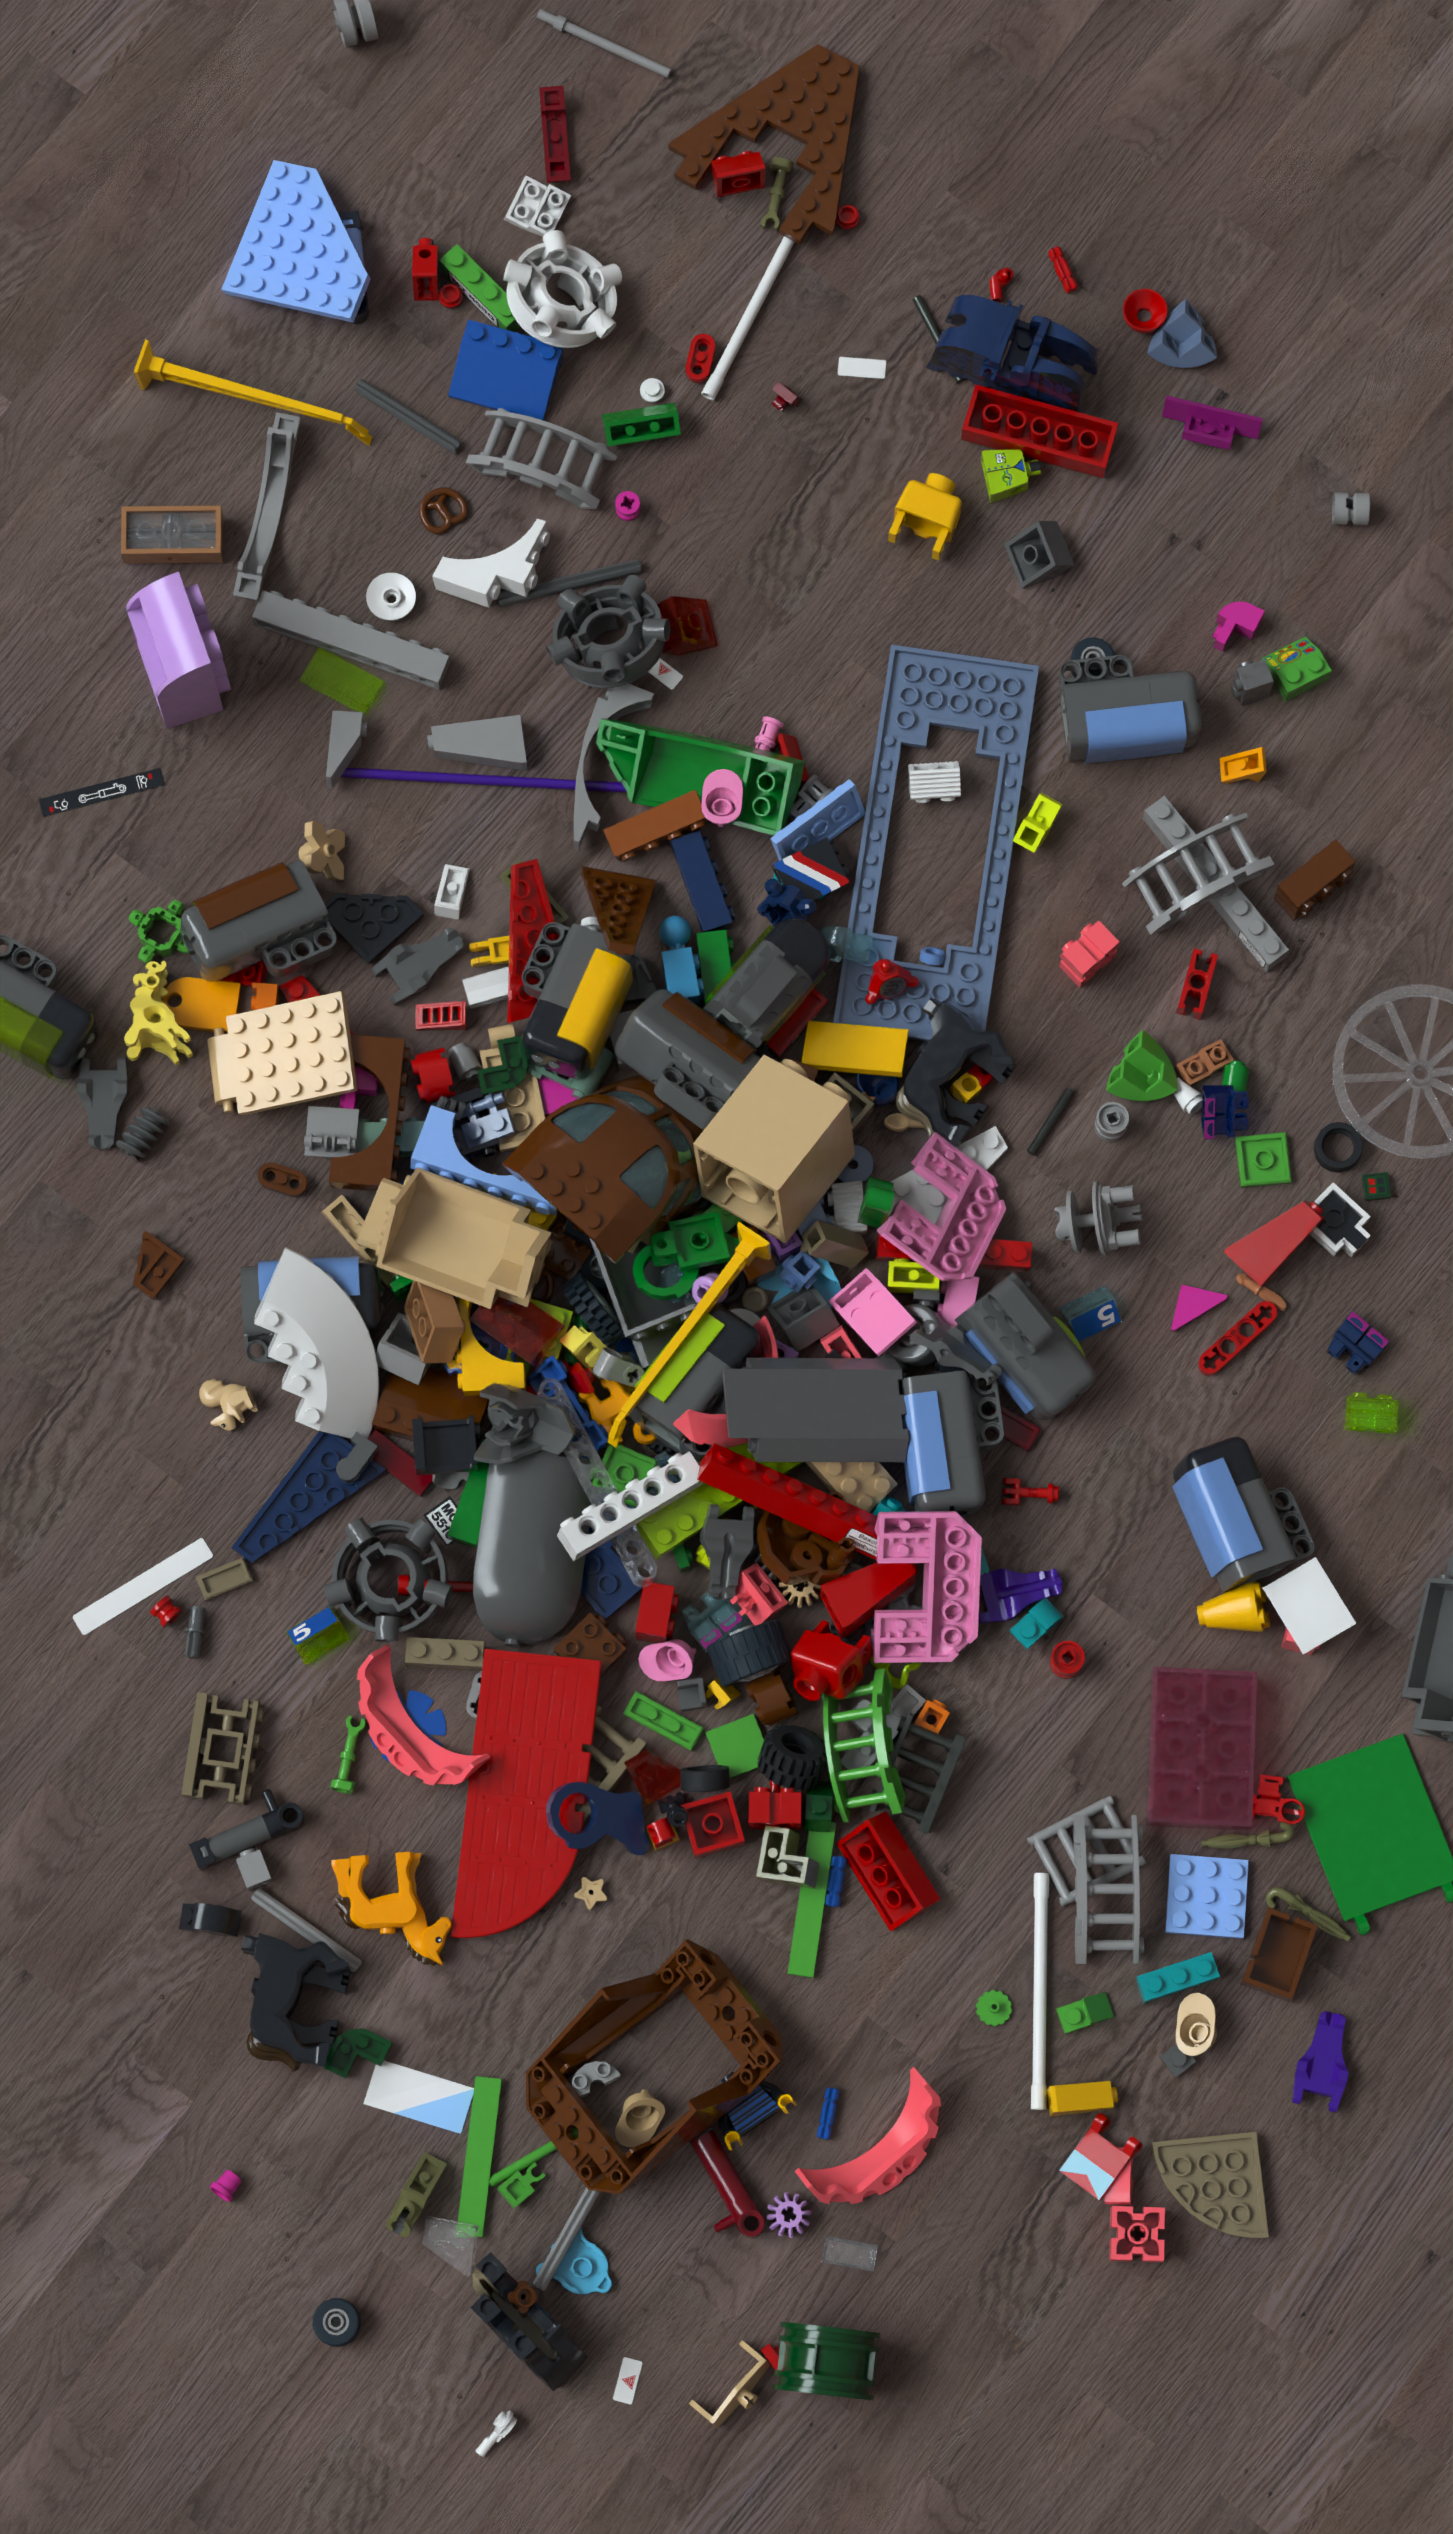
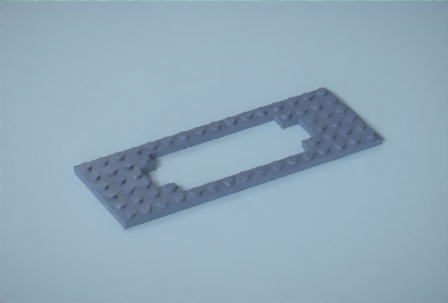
M891 644L833 1023L908 1029V1039L923 1042L925 1040L929 1041L933 1033L930 1023L933 1017L924 1012L923 1008L930 998H936L942 1003L949 1002L958 1008L972 1021L977 1031L984 1032L986 1030L1039 666ZM929 725L979 732L975 756L1000 760L972 947L947 944L944 968L894 961L897 936L873 933L901 745L926 749ZM888 959L911 972L912 976L918 978V986L905 988L903 994L888 1000L878 998L872 1005L867 1004L865 1001V997L869 993L868 987L873 973V965L879 960Z

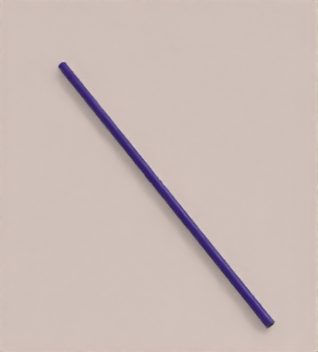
M346 768L341 777L568 790H575L576 780L365 768ZM584 780L587 791L627 793L622 782Z

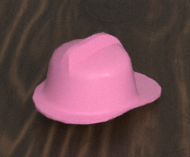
M720 769L710 773L704 781L702 813L706 819L718 824L719 827L735 821L740 815L743 786L737 774L730 770Z
M680 1639L645 1646L640 1652L638 1658L639 1666L644 1674L655 1681L685 1679L692 1673L696 1648H691Z

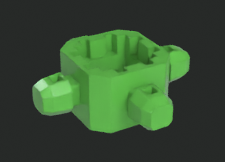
M173 900L167 907L168 911L161 907L152 908L147 916L139 910L131 912L128 919L131 924L138 928L141 944L145 946L139 952L138 959L141 962L147 964L153 961L156 957L155 953L162 957L170 956L176 948L179 952L189 954L180 935L181 919L178 917H181L184 911V904L180 901ZM158 919L161 921L165 920L176 928L170 941L166 942L165 945L158 944L154 940L147 938V932L150 931L154 921L157 922Z

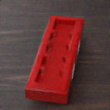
M810 986L764 1040L767 1043L768 1049L780 1058L807 1028L808 1021H813L828 1004L829 1000Z

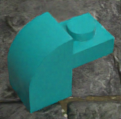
M1044 1598L1009 1632L1028 1650L1043 1635L1046 1636L1064 1619V1616L1047 1598Z

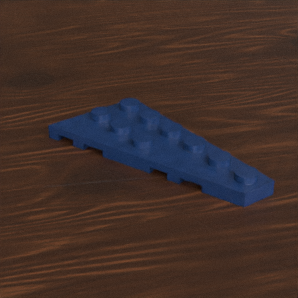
M319 1431L231 1548L254 1564L386 1472V1469L372 1460L355 1482L351 1484L342 1482L336 1472V1466L341 1459L347 1458L354 1446L339 1435Z

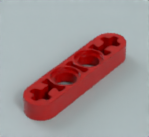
M1262 1301L1257 1304L1200 1356L1198 1361L1199 1371L1205 1376L1217 1374L1275 1321L1277 1316L1275 1305L1269 1301ZM1261 1308L1263 1310L1270 1309L1271 1312L1269 1316L1271 1318L1268 1319L1267 1317H1264L1262 1320H1260L1259 1325H1261L1262 1327L1259 1328L1256 1321H1254L1250 1317L1253 1316L1256 1320L1261 1314ZM1250 1324L1254 1328L1253 1335L1250 1337L1243 1336L1239 1330L1240 1326ZM1232 1341L1235 1344V1351L1230 1354L1223 1352L1221 1349L1222 1342ZM1216 1349L1220 1357L1214 1363L1215 1369L1211 1367L1204 1368V1359L1209 1361L1216 1356L1213 1350Z

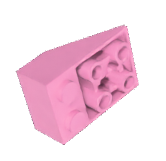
M867 1268L828 1301L840 1317L878 1356L917 1323Z

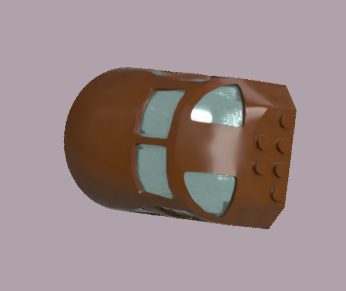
M642 1075L631 1076L612 1083L596 1092L561 1106L545 1118L502 1163V1166L521 1182L524 1180L595 1242L597 1249L615 1264L648 1229L650 1236L659 1232L669 1231L668 1222L689 1218L706 1200L701 1194L693 1145L704 1130L658 1098L654 1093L655 1085Z

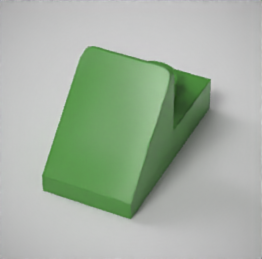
M1105 1992L1082 1998L1080 2001L1056 2009L1064 2034L1114 2018Z

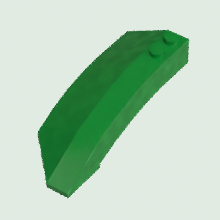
M604 718L600 719L596 740L600 751H603L609 760V766L617 780L622 782L631 803L656 807L693 790L698 792L702 801L703 785L707 776L716 770L726 769L737 774L743 786L740 815L735 821L728 824L773 836L779 830L785 828L801 784L805 763L803 760L737 743L660 727Z

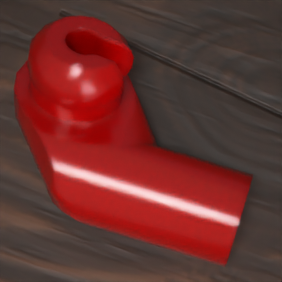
M1008 267L1000 269L990 278L991 300L998 303L1003 301L1002 289L1013 279L1014 273L1012 269Z

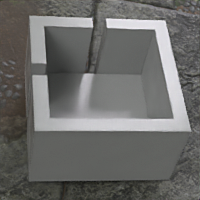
M398 1312L379 1342L376 1351L377 1363L379 1367L419 1385L432 1363H422L417 1346L412 1343L414 1337L407 1316Z

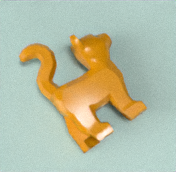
M603 1379L600 1381L603 1389L609 1391L610 1397L600 1401L595 1393L592 1392L579 1393L578 1399L580 1403L587 1404L591 1420H595L598 1425L602 1424L609 1436L615 1418L621 1412V1408L629 1399L631 1393L628 1385ZM635 1423L633 1433L634 1438L639 1443L647 1445L655 1442L657 1438L651 1434L645 1435L643 1433L644 1429ZM621 1437L618 1444L624 1446L623 1439Z

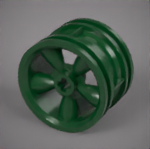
M780 2322V2327L785 2328L784 2335L778 2336V2341L781 2342L778 2369L775 2370L774 2376H779V2384H773V2389L874 2400V2395H869V2388L875 2387L873 2377L876 2352H879V2347L874 2346L875 2338L880 2339L881 2333Z

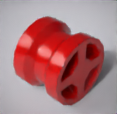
M169 1595L162 1598L150 1610V1614L160 1620L163 1628L173 1623L182 1613V1609L179 1606L172 1604V1599Z

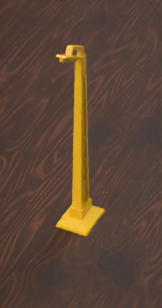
M147 339L144 341L133 372L141 390H146L152 379L163 382L164 380H169L338 424L344 423L346 424V430L367 446H370L373 438L368 434L369 431L353 418L345 417L341 413L167 363L165 359L155 356Z
M738 1222L737 1224L740 1243L735 1249V1254L615 1418L608 1436V1443L615 1448L618 1446L627 1423L625 1417L631 1413L646 1394L649 1385L675 1354L678 1347L685 1341V1338L689 1336L694 1326L700 1322L701 1317L710 1312L746 1265L749 1266L756 1256L766 1260L772 1258L770 1242L742 1223Z

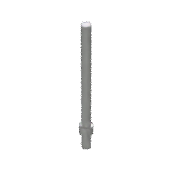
M542 9L537 14L538 19L553 25V28L560 32L566 31L666 78H669L672 69L568 22V18L561 15L555 16Z

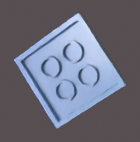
M1170 1854L1165 1933L1243 1939L1249 1860Z

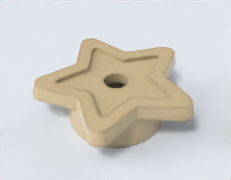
M582 1877V1888L574 1894V1897L584 1900L588 1910H591L595 1903L608 1900L602 1891L603 1879L592 1882ZM590 1890L594 1891L593 1895L589 1894Z

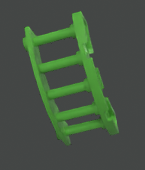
M885 1668L875 1670L874 1681L867 1685L856 1686L844 1698L872 1694V1704H869L866 1708L838 1712L839 1700L842 1699L822 1694V1701L824 1703V1740L828 1769L835 1795L834 1807L836 1812L841 1814L843 1823L849 1822L851 1809L855 1807L885 1803L890 1806L892 1814L903 1812L906 1795L897 1767H892L889 1752L894 1751L892 1730L890 1727H886V1715L891 1714L893 1687ZM869 1717L873 1720L874 1732L871 1733V1736L838 1741L837 1723ZM868 1746L876 1748L878 1762L875 1765L842 1771L839 1751ZM876 1775L881 1777L884 1787L883 1792L849 1798L845 1785L846 1780Z

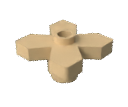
M315 821L306 822L304 837L308 842L300 847L299 858L304 863L307 871L316 874L321 873L323 870L326 879L332 881L343 880L344 865L337 852L345 847V833L338 829H331L326 832L323 824Z

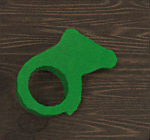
M723 1231L731 1260L740 1242L739 1239ZM696 1237L695 1242H693V1244L697 1246H703V1243H706V1240H701L700 1237ZM651 1244L644 1247L638 1253L634 1260L633 1275L636 1285L642 1293L652 1299L666 1301L679 1298L692 1288L699 1268L683 1271V1276L678 1283L671 1287L659 1288L651 1285L644 1276V1269L652 1260L650 1253Z

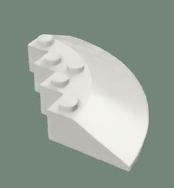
M285 1247L255 1313L254 1324L275 1332L268 1348V1357L288 1364L282 1379V1389L302 1397L296 1410L295 1421L318 1431L351 1439L358 1432L368 1439L378 1405L379 1376L377 1357L366 1323L348 1293L333 1280L332 1276L325 1273L305 1256Z

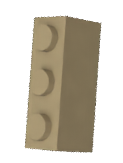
M407 1637L405 1665L408 1668L482 1671L485 1643L484 1641Z

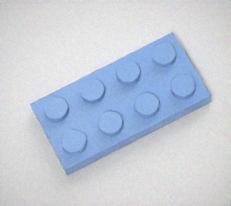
M849 779L842 785H839L833 792L819 800L813 807L799 815L792 823L779 830L770 838L779 861L825 838H828L830 842L865 815V810L855 784Z

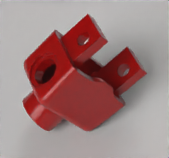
M824 1620L818 1624L814 1631L806 1630L790 1653L794 1675L793 1685L796 1691L802 1697L811 1701H817L823 1693L837 1699L846 1698L864 1678L863 1668L873 1656L871 1637L863 1635L855 1646L843 1642L839 1636L831 1634L829 1622Z

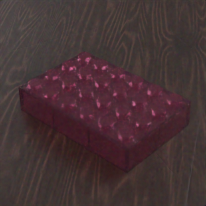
M1153 1667L1150 1691L1146 1826L1250 1831L1253 1818L1257 1672Z

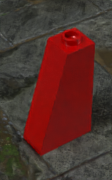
M1303 1201L1230 1245L1223 1252L1257 1284L1263 1286L1326 1218L1321 1214L1324 1210L1314 1201H1311V1203Z
M876 1562L821 1585L820 1597L841 1639L850 1635L873 1617L875 1610L883 1609L915 1584L916 1573L918 1572L916 1563Z

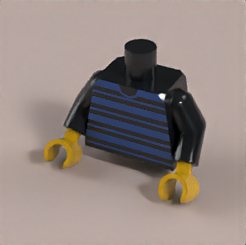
M734 2071L721 2079V2082H726L734 2074ZM764 2080L751 2095L718 2119V2126L725 2138L728 2149L732 2150L731 2143L734 2141H738L740 2146H742L741 2138L778 2113L780 2108L785 2114H788L789 2112L785 2107L788 2103H793L796 2106L795 2100L776 2085Z

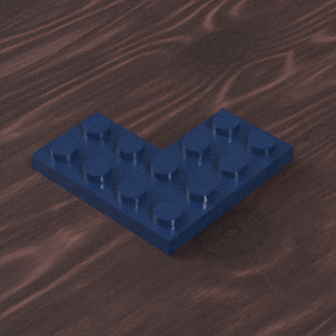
M596 1492L593 1497V1504L597 1507L604 1503L603 1499L606 1495ZM625 1504L628 1508H634L630 1505ZM609 1512L603 1513L605 1520L610 1522L615 1520L613 1514ZM589 1526V1534H593V1529ZM633 1526L590 1551L585 1556L581 1593L605 1621L643 1589L640 1581L612 1549L635 1529Z

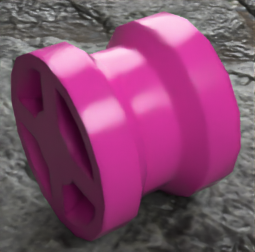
M625 491L617 496L615 505L618 517L624 521L636 519L640 513V500L637 494Z

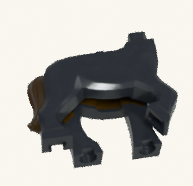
M259 1933L258 1937L244 1935L241 1951L244 1954L254 1956L253 1958L259 1964L261 1970L259 1979L254 1978L251 1990L255 1998L251 2011V2031L247 2038L248 2051L253 2057L260 2060L281 2061L288 2065L292 2072L298 2070L301 2064L326 2070L328 2052H330L331 2045L335 2042L339 2020H328L319 2026L306 2027L297 2024L289 2018L299 2004L304 1983L322 1986L346 1995L351 1975L350 1964L340 1958L323 1941L316 1942L306 1948L297 1949L286 1941L261 1933ZM316 1962H322L325 1968L313 1964H315ZM321 2043V2044H319V2045H317V2046H313V2047L304 2046V2045H310V2044Z

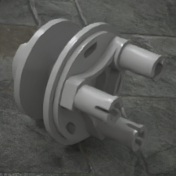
M1094 1181L1092 1186L1093 1213L1080 1215L1075 1192L1073 1190L1067 1191L1066 1206L1055 1207L1054 1209L1059 1219L1055 1230L1057 1239L1059 1241L1071 1240L1074 1253L1080 1254L1082 1252V1227L1095 1226L1099 1249L1103 1257H1108L1109 1252L1119 1247L1141 1245L1139 1229L1116 1231L1117 1226H1120L1121 1223L1143 1221V1214H1134L1135 1212L1142 1211L1141 1205L1122 1208L1113 1205V1203L1135 1201L1134 1186L1111 1188L1110 1186H1104L1099 1181Z

